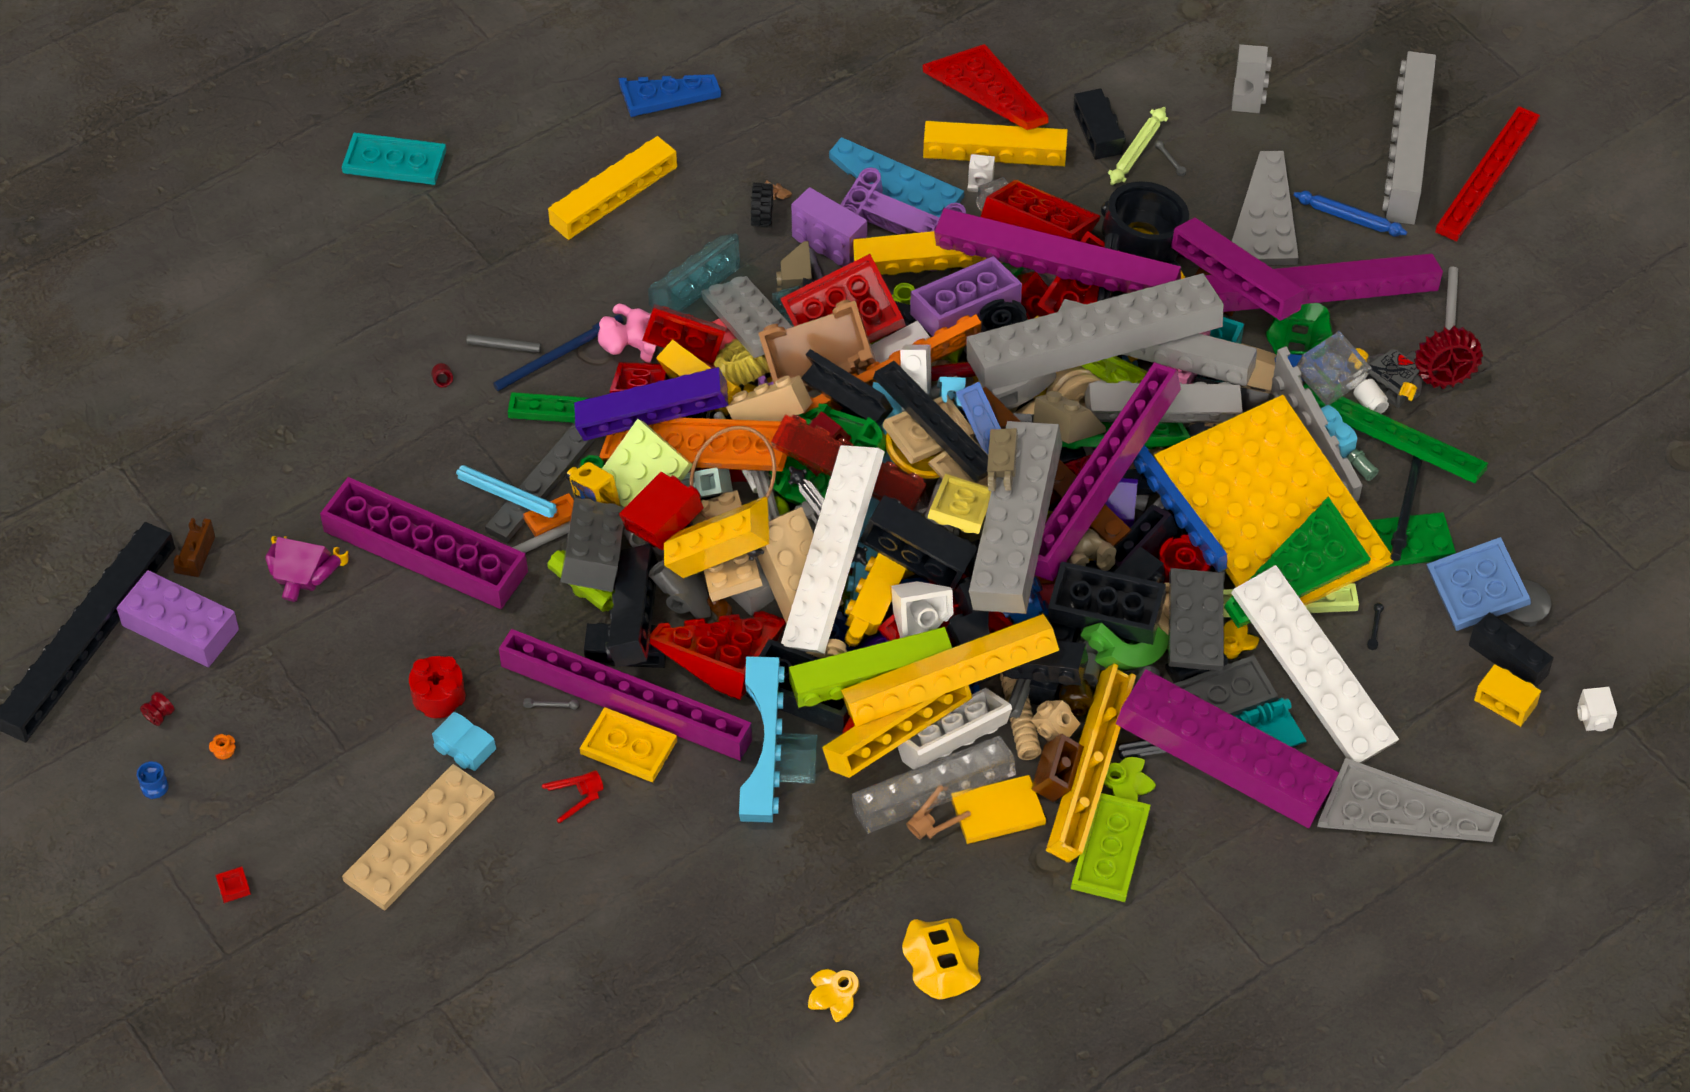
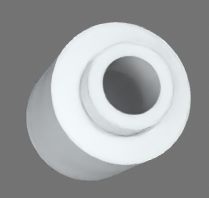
M1363 379L1356 384L1353 395L1362 406L1380 414L1387 410L1389 406L1388 398L1373 379Z

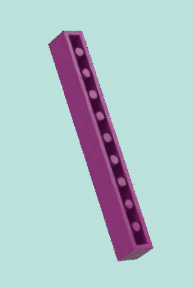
M946 208L943 209L934 231L936 246H940L942 249H952L969 256L976 255L987 259L994 256L998 261L1008 263L1017 268L1024 267L1032 269L1037 273H1048L1056 275L1061 279H1072L1080 281L1085 285L1104 287L1109 291L1131 293L1181 279V266Z
M1433 254L1274 269L1305 290L1302 304L1438 291L1443 270ZM1205 275L1224 304L1223 312L1260 308L1213 275Z
M1153 363L1045 523L1035 575L1054 581L1058 575L1061 561L1066 562L1180 392L1181 387L1176 369Z
M511 629L499 647L500 662L503 668L660 728L741 761L752 741V725L749 721Z

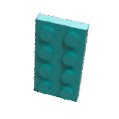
M354 132L342 164V172L345 174L435 185L447 151L446 144Z

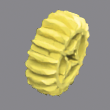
M732 339L731 343L725 344V348L719 350V354L714 362L715 367L720 368L725 379L738 386L741 384L746 385L751 381L754 382L758 377L770 372L765 355L753 358L738 339Z

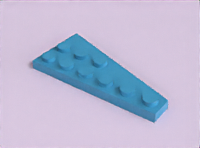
M842 137L829 152V159L844 172L853 175L856 179L864 169L876 168L881 173L882 194L934 216L940 217L947 205L960 203L964 198V190Z

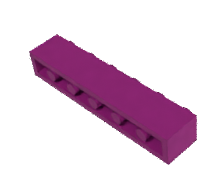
M1195 217L1175 228L1171 248L1278 320L1282 321L1301 310L1305 291L1303 288Z

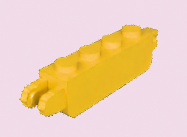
M878 553L876 558L870 557L865 568L869 574L866 579L861 577L855 589V592L859 593L857 600L851 599L845 610V614L849 615L845 625L850 627L844 640H846L845 642L849 647L858 646L864 634L869 636L876 634L877 628L880 626L892 601L891 586L900 584L906 568Z

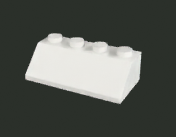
M987 688L972 694V699L899 745L898 750L902 762L913 770L921 769L939 757H946L953 750L961 746L970 745L975 739L997 731L999 727L1007 724L1012 711L1011 704Z

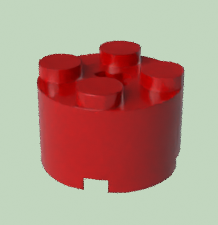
M1181 535V538L1177 539L1172 537L1165 541L1160 549L1159 560L1164 563L1166 574L1163 583H1169L1171 568L1210 572L1211 566L1204 560L1200 548L1193 546L1188 535Z
M432 656L418 659L414 662L409 674V686L412 702L417 710L419 709L429 718H445L455 712V709L460 704L462 706L466 696L461 668L453 657Z

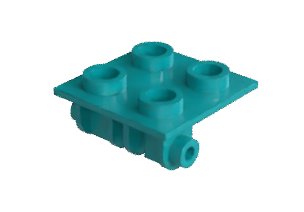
M1279 698L1278 701L1265 703L1264 706L1259 705L1253 710L1243 711L1242 714L1234 716L1290 747L1306 742L1305 737L1288 710L1292 708L1288 698Z

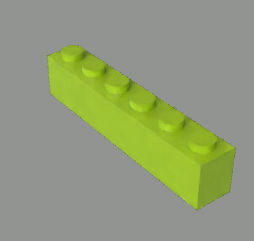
M945 627L791 666L789 667L790 684L798 708L815 706L819 702L843 698L842 689L949 650L952 646Z

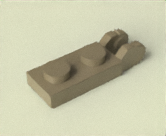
M1017 428L990 429L987 467L989 491L996 490L997 477H1004L1003 484L1006 491L1012 490L1013 477H1015Z

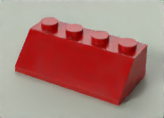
M1089 231L1079 241L1100 247L1105 245V242ZM1055 276L1030 313V316L1035 318L1036 316L1042 317L1057 313L1064 299L1082 304L1097 302L1099 286L1085 285L1080 281L1061 279Z

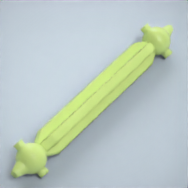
M1165 107L1150 111L1152 117L1146 121L1117 163L1116 169L1113 171L1109 170L1108 174L1110 175L1111 185L1120 182L1125 183L1126 178L1124 174H1127L1159 129L1160 122H1167L1168 117H1166Z

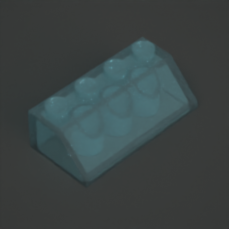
M736 233L719 236L714 241L707 243L695 255L688 257L680 266L672 269L661 280L654 282L648 288L649 305L653 308L654 304L682 312L702 297L701 291L709 289L714 284L721 283L740 268L739 236Z

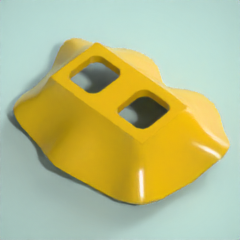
M950 918L935 922H925L914 919L909 923L902 949L906 959L913 967V981L920 990L932 998L944 1000L966 992L980 982L981 976L978 971L979 946L966 936L959 920ZM945 930L949 940L937 945L932 944L929 933ZM950 953L954 954L958 964L945 969L941 968L937 958Z

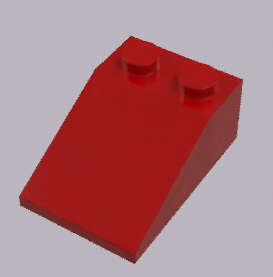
M619 362L610 393L667 380V373L660 364Z

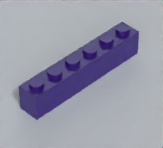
M717 367L668 380H661L648 385L636 386L619 392H612L599 397L587 398L574 402L575 427L583 440L586 441L630 430L637 419L642 420L647 425H652L726 407L729 405L727 381L720 368Z

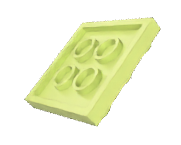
M637 419L602 469L614 476L620 504L626 507L660 472L670 477L673 475L682 482L693 464L645 422Z

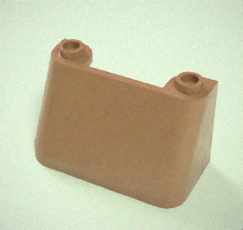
M841 301L836 304V308L832 311L833 314L788 329L779 327L778 324L766 326L764 331L758 332L773 383L776 384L777 380L785 376L793 378L800 375L802 378L812 365L805 355L810 349L850 374L857 373L859 375L867 371L866 368L875 363L876 359L856 301ZM804 383L807 392L815 390Z

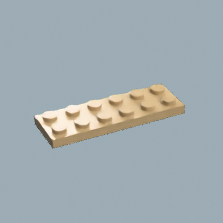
M738 490L725 492L708 500H701L704 507L702 511L710 518L742 506ZM699 513L692 522L695 525L706 519ZM747 554L704 570L712 602L763 586L756 557L752 561L748 560L749 556Z
M452 764L342 876L343 881L385 911L495 798L494 791Z

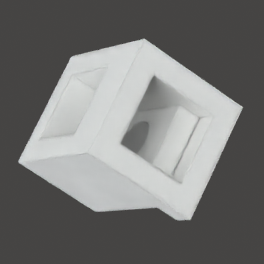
M971 154L967 191L991 193L995 156Z

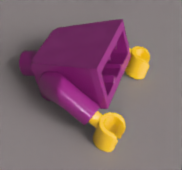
M272 536V545L265 556L273 579L279 584L285 585L282 598L292 602H297L300 589L313 591L317 585H320L339 566H344L349 561V551L340 555L339 547H335L333 555H331L325 546L287 539L286 536L284 538Z

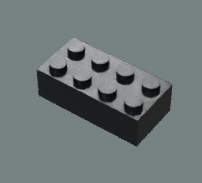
M886 495L883 496L869 519L859 541L932 584L951 587L952 593L977 550V547L972 545L966 538L954 535L945 526L933 523L926 519L922 513L912 511L902 505L899 500L889 498Z
M1061 561L1048 606L1049 622L1078 629L1103 623L1119 638L1153 645L1166 599V584Z
M768 639L759 657H779L780 666L785 667L784 683H779V692L784 693L783 709L779 710L842 734L850 718L844 698L838 700L830 699L819 702L815 706L798 708L790 684L789 667L821 658ZM746 691V697L752 699V697Z

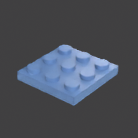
M1501 537L1427 564L1428 572L1456 631L1477 624L1489 612L1497 617L1531 604V599Z

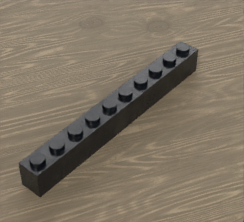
M144 522L140 529L133 533L130 542L119 551L116 560L110 567L104 570L98 583L90 588L84 601L74 609L70 619L59 628L56 637L50 644L44 647L38 660L28 668L24 678L13 687L10 696L0 705L1 732L25 743L29 740L120 621L117 611L118 605L147 570L156 574L174 551L175 545L171 532Z

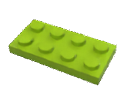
M1104 793L1100 794L1084 851L1079 855L1071 883L1072 890L1122 902L1126 901L1150 812V804Z

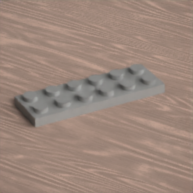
M747 276L735 277L730 282L714 284L709 289L701 291L705 303L753 358L765 355L758 332L764 331L766 326L778 324L779 327H784L785 329L792 327Z

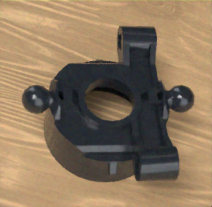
M1131 182L1118 187L1111 194L1109 201L1104 202L1101 206V214L1104 217L1102 234L1105 237L1108 233L1118 234L1120 236V252L1180 266L1178 262L1174 261L1180 253L1171 247L1175 228L1189 221V210L1184 200L1171 189L1152 182ZM1133 228H1143L1149 230L1153 234L1142 233L1134 230Z

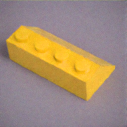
M764 496L677 532L664 542V566L685 578L770 544L768 499Z

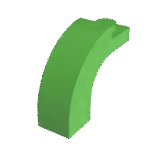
M1103 623L1084 627L1080 635L1088 642L1091 648L1098 651L1095 658L1098 664L1108 668L1115 663L1120 671H1128L1154 663L1165 653L1169 646V636L1159 626L1153 645L1130 640L1127 644L1120 640Z

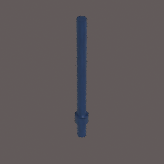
M620 314L613 317L619 323H624ZM599 322L592 325V329L493 382L494 388L500 391L598 337Z

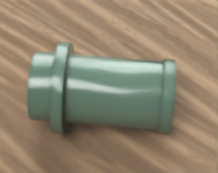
M1355 449L1347 456L1352 467L1366 481L1372 480L1378 474V468L1365 457L1363 451Z

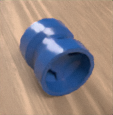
M149 761L138 768L136 775L142 794L150 799L162 797L167 792L169 786L163 766L160 763Z

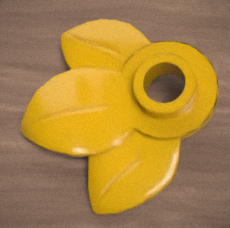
M1230 620L1223 626L1224 654L1228 659L1237 658L1243 650H1253L1257 647L1259 638L1247 634V624L1237 628L1233 620Z
M825 969L815 973L811 977V981L816 988L809 996V1009L822 1010L830 1008L835 1022L842 1021L854 1008L853 996L859 989L858 977L849 970H842L836 973L830 969ZM843 980H849V984L846 987H840V983Z

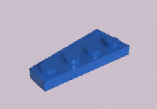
M714 74L684 75L683 79L662 76V80H648V77H638V81H627V78H618L630 117L721 97V90Z

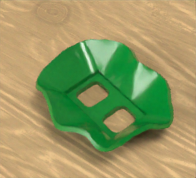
M1320 303L1302 304L1301 310L1282 321L1272 316L1274 321L1266 334L1276 355L1278 349L1286 346L1288 348L1290 342L1304 344L1305 348L1304 351L1288 349L1291 354L1312 357L1320 356L1324 344L1333 336L1330 312ZM1292 326L1308 327V333H1295L1292 331Z

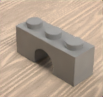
M1239 44L1232 111L1260 113L1261 104L1266 103L1267 90H1263V87L1268 88L1269 74L1265 72L1270 71L1272 57H1267L1268 47Z

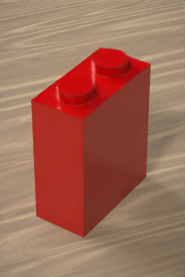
M660 472L619 515L628 531L658 549L663 550L664 542L677 532L683 530L704 507L700 500L701 495L696 488L691 485L687 487L677 477L673 475L670 477Z

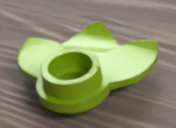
M1128 757L1120 763H1111L1104 784L1113 790L1114 796L1138 801V795L1147 794L1156 786L1150 777L1141 772L1145 760L1137 757ZM1112 776H1117V777H1119V779H1114V778H1111V777H1112Z

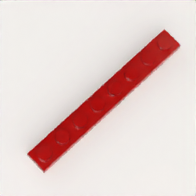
M1518 106L1437 224L1436 233L1456 242L1459 240L1539 122V114Z

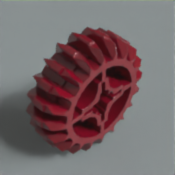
M1455 326L1450 330L1444 327L1439 333L1434 330V335L1432 337L1426 336V342L1419 343L1420 349L1415 351L1416 358L1414 360L1416 368L1419 369V376L1422 377L1426 384H1431L1434 388L1440 386L1442 389H1445L1447 385L1454 388L1456 383L1463 384L1464 379H1471V373L1478 372V366L1482 364L1481 357H1483L1481 344L1475 335L1464 327L1458 329Z

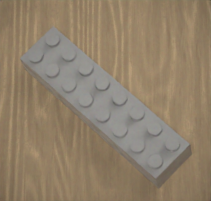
M1408 51L1406 60L1401 61L1400 74H1403V77H1398L1396 91H1401V93H1396L1394 106L1399 108V110H1394L1392 123L1397 125V127H1392L1390 140L1395 142V144H1390L1388 157L1393 161H1388L1386 176L1391 178L1386 179L1384 193L1388 197L1384 196L1382 211H1387L1386 219L1390 222L1415 224L1422 188L1436 61L1435 54Z
M1007 421L1006 429L1017 428L1018 432L1015 477H1013L1012 490L1006 491L1003 484L1004 477H997L996 490L991 491L969 594L973 610L1026 614L1061 453L1062 439L1059 424Z

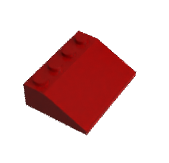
M1018 180L1012 181L987 196L981 214L982 218L1075 241H1080L1087 231L1091 232L1101 217L1098 214Z
M871 254L780 298L793 326L833 314L832 311L836 308V304L841 301H856L870 344L906 326Z

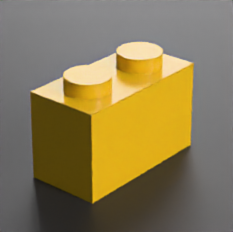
M1494 664L1478 685L1474 701L1521 727L1537 706L1541 690L1532 683L1525 682L1516 677L1509 670L1502 669Z

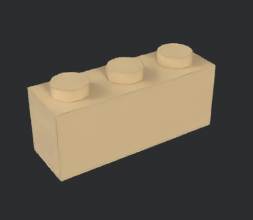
M799 375L793 378L789 376L782 377L775 382L776 384L770 386L768 383L761 384L749 393L746 390L738 392L732 397L733 400L726 408L732 420L780 421L804 413L813 402Z

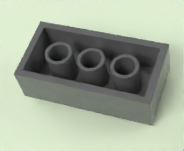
M574 498L561 573V583L609 592L613 591L624 524L619 513L625 507L613 503L595 502L586 498Z

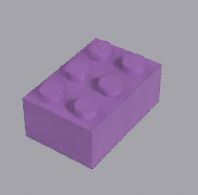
M809 187L791 204L792 237L800 243L808 241L809 247L817 253L830 258L837 265L844 267L854 262L853 239L867 238V220Z

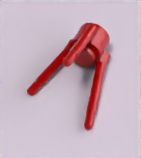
M596 770L581 776L542 784V788L549 791L576 785L581 795H587L585 799L557 819L558 823L572 816L589 802L599 799L597 792L602 791L604 788L601 777Z

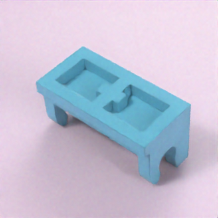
M939 377L937 387L940 388L939 397H942L944 403L947 402L948 395L951 401L954 398V404L958 410H963L956 392L965 388L966 378Z

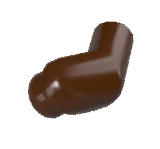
M710 596L708 597L707 604L717 616L716 622H719V616L732 615V607L724 598L712 602Z

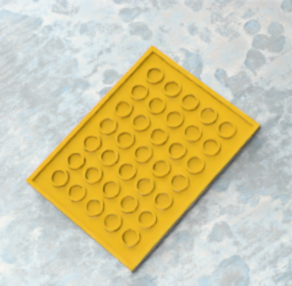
M1284 395L1175 444L1153 456L1227 553V569L1225 571L1236 587L1247 582L1289 536L1317 510L1328 496L1371 560L1369 564L1301 597L1302 603L1305 606L1393 563V560L1390 558V551Z

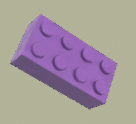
M992 256L911 291L910 314L933 337L937 330L956 325V322L964 316L969 315L971 317L977 314L979 318L981 308L991 301L1004 299L1005 302L1012 303V300L1021 303L1022 283Z
M147 570L117 607L123 627L208 668L239 630L235 611Z

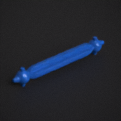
M1309 191L1294 193V196L1303 205L1310 204L1314 209L1379 232L1388 231L1393 237L1407 235V231L1402 228L1400 223H1390L1386 218L1321 195L1312 196Z

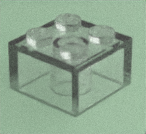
M1340 331L1303 354L1297 364L1301 372V378L1326 406L1356 388L1366 379L1372 369Z

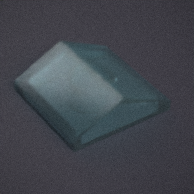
M765 733L763 734L762 750H763V743H764ZM786 733L777 735L776 745H781V761H776L775 771H780V782L815 783L818 735Z

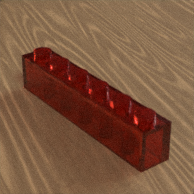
M785 414L771 440L772 448L831 477L840 446H853V444L844 438L837 440L829 436L830 432L822 427L816 426L814 429L806 425L807 421L797 415L790 417ZM890 461L882 462L872 497L881 501L883 496L886 495L889 498L899 500L902 505L915 511L926 491L924 479L915 473L910 472L908 475L899 471L900 467Z

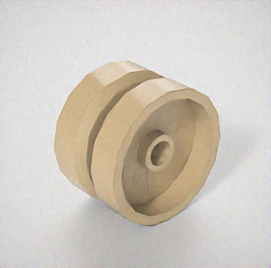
M1077 366L1057 372L1055 380L1047 387L1046 393L1049 391L1059 392L1063 397L1078 401L1080 405L1086 407L1085 392L1089 383L1102 380L1088 369Z

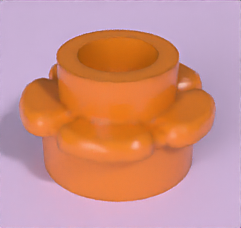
M216 735L213 741L209 743V750L218 759H228L234 754L236 748L234 744L235 739L231 735Z

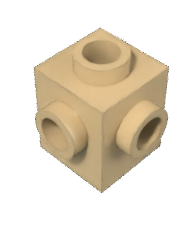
M1063 700L1043 702L1038 706L1037 713L1031 719L1038 733L1047 742H1050L1060 734L1070 738L1080 725V722L1071 712L1069 705L1063 702Z

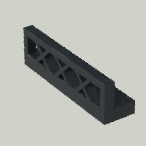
M811 349L805 354L812 365L801 379L811 388L859 418L865 420L868 417L871 418L879 426L894 410L885 395Z

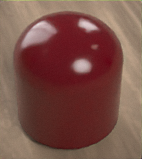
M439 363L432 368L431 375L436 386L443 388L452 383L453 375L448 365ZM439 375H446L448 377L445 383L439 382L437 380Z

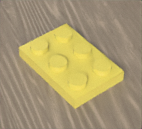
M945 474L931 505L928 519H932L941 525L948 524L960 528V530L966 533L979 534L986 517L991 491L986 486Z

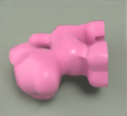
M620 303L615 305L612 310L613 313L625 316L627 318L626 325H622L613 317H603L599 322V345L613 355L621 354L626 345H630L641 351L640 358L643 361L650 363L654 356L656 345L642 341L650 313L640 308L631 309Z

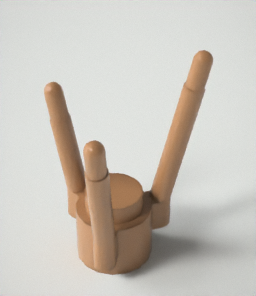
M939 785L920 810L906 823L908 829L918 839H922L925 835L931 839L936 833L971 815L970 811H966L936 827L932 826L935 820L929 813L948 792V787L943 788L942 785Z

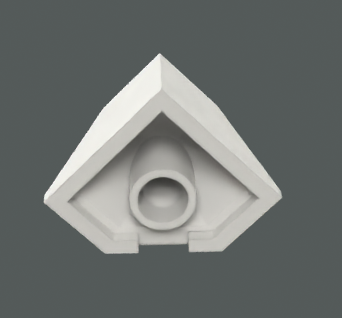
M918 581L891 586L893 613L900 638L938 629L943 621L947 622L953 615L951 587Z

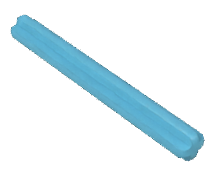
M462 465L456 471L458 479L543 516L552 518L557 513L556 504L468 466Z

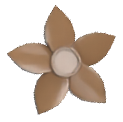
M781 184L773 185L774 200L777 197L783 200L784 198L791 197L792 193L783 188Z

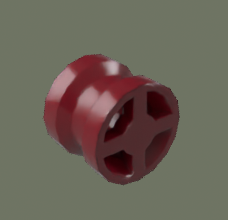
M155 692L151 696V700L140 707L143 716L156 726H160L164 721V717L171 715L175 710L169 699L159 692Z

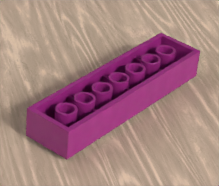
M347 477L320 513L325 533L499 609L504 607L528 573L526 553L350 477Z
M1145 669L1122 705L1116 721V725L1308 829L1339 775V772L1147 669Z

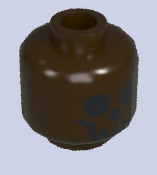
M1083 679L1082 686L1059 684L1057 691L1058 700H1063V702L1068 704L1075 717H1080L1089 711L1093 703L1090 683L1087 680Z

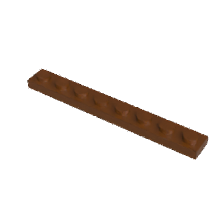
M986 387L983 388L1001 429H1006L1007 421L1021 422ZM1060 459L1052 492L1062 500L1077 476ZM1104 504L1089 527L1096 531L1101 539L1109 542L1114 547L1131 531L1106 504Z

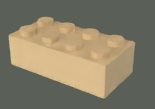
M802 507L769 520L770 544L761 547L764 554L757 557L786 624L814 535ZM842 598L840 600L839 606L844 604Z

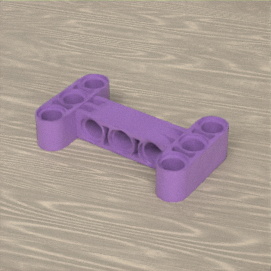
M872 167L864 169L859 174L840 204L866 219L867 222L898 235L935 231L940 217L882 194L881 173ZM951 203L946 207V209L966 213L965 207L960 203Z

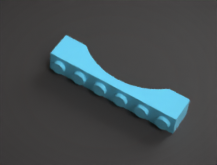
M746 656V691L755 701L761 713L765 736L758 764L748 780L740 787L739 817L741 822H773V814H779V797H774V788L780 787V771H775L776 761H781V745H776L777 735H782V718H778V709H783L784 693L779 692V683H784L785 667L780 666L779 657Z

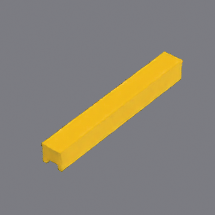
M1115 663L1100 673L1093 696V703L1089 709L1079 744L1084 746L1074 783L1071 791L1062 796L1046 848L1047 852L1068 863L1084 851L1121 728L1116 725V721L1122 705L1132 691L1136 675L1133 673L1127 675L1118 670V665Z

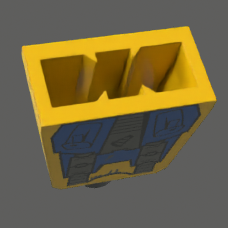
M591 462L585 463L580 468L572 467L568 470L566 479L571 482L575 498H586L595 502L613 503L621 506L612 474Z

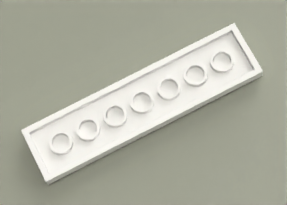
M840 446L781 641L786 647L825 654L885 451L879 448Z
M1276 565L1233 589L1231 594L1346 758L1363 763L1399 740Z

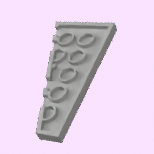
M1260 151L1232 239L1233 243L1266 265H1297L1299 259L1284 151Z
M1287 346L1278 349L1270 400L1281 395L1285 396L1356 502L1359 501L1362 489L1361 481L1348 458L1341 457L1338 447L1340 443L1335 435L1332 437L1329 435L1325 427L1328 421L1309 388L1304 389L1298 366L1292 367L1288 360V356L1291 353Z
M1345 758L1317 827L1492 842L1502 814Z

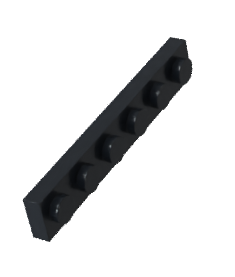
M895 361L875 371L873 378L976 483L988 476V455Z

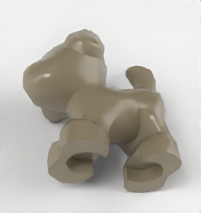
M1088 528L1067 561L1068 563L1085 566L1086 563H1089V559L1096 560L1100 570L1108 571L1115 564L1116 548L1109 542L1101 539L1096 531Z

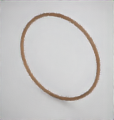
M732 426L717 432L703 444L691 468L689 481L691 486H693L697 462L702 452L715 438L732 430H747L758 435L768 447L772 459V478L765 495L767 499L769 498L776 478V459L772 446L764 435L751 427ZM703 511L700 512L706 520L710 519Z

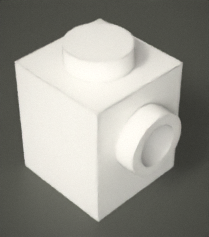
M1609 687L1582 690L1577 713L1579 720L1583 721L1586 731H1605L1613 728L1617 711Z

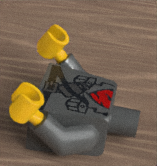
M1356 348L1349 358L1356 361L1359 368L1364 367L1362 380L1373 379L1387 396V401L1396 408H1400L1407 398L1412 401L1421 395L1422 379L1418 374L1419 369L1415 366L1414 359L1416 358V353L1414 351L1405 356L1399 351L1392 349L1387 353L1369 356L1366 351Z

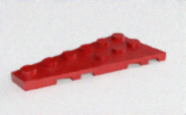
M985 44L923 64V72L1026 130L1048 123L1047 113Z

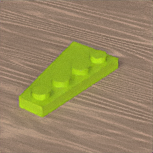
M1116 356L1081 365L1107 383H1118L1121 381L1141 383L1148 372Z

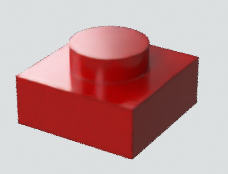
M243 867L215 875L224 903L251 895Z

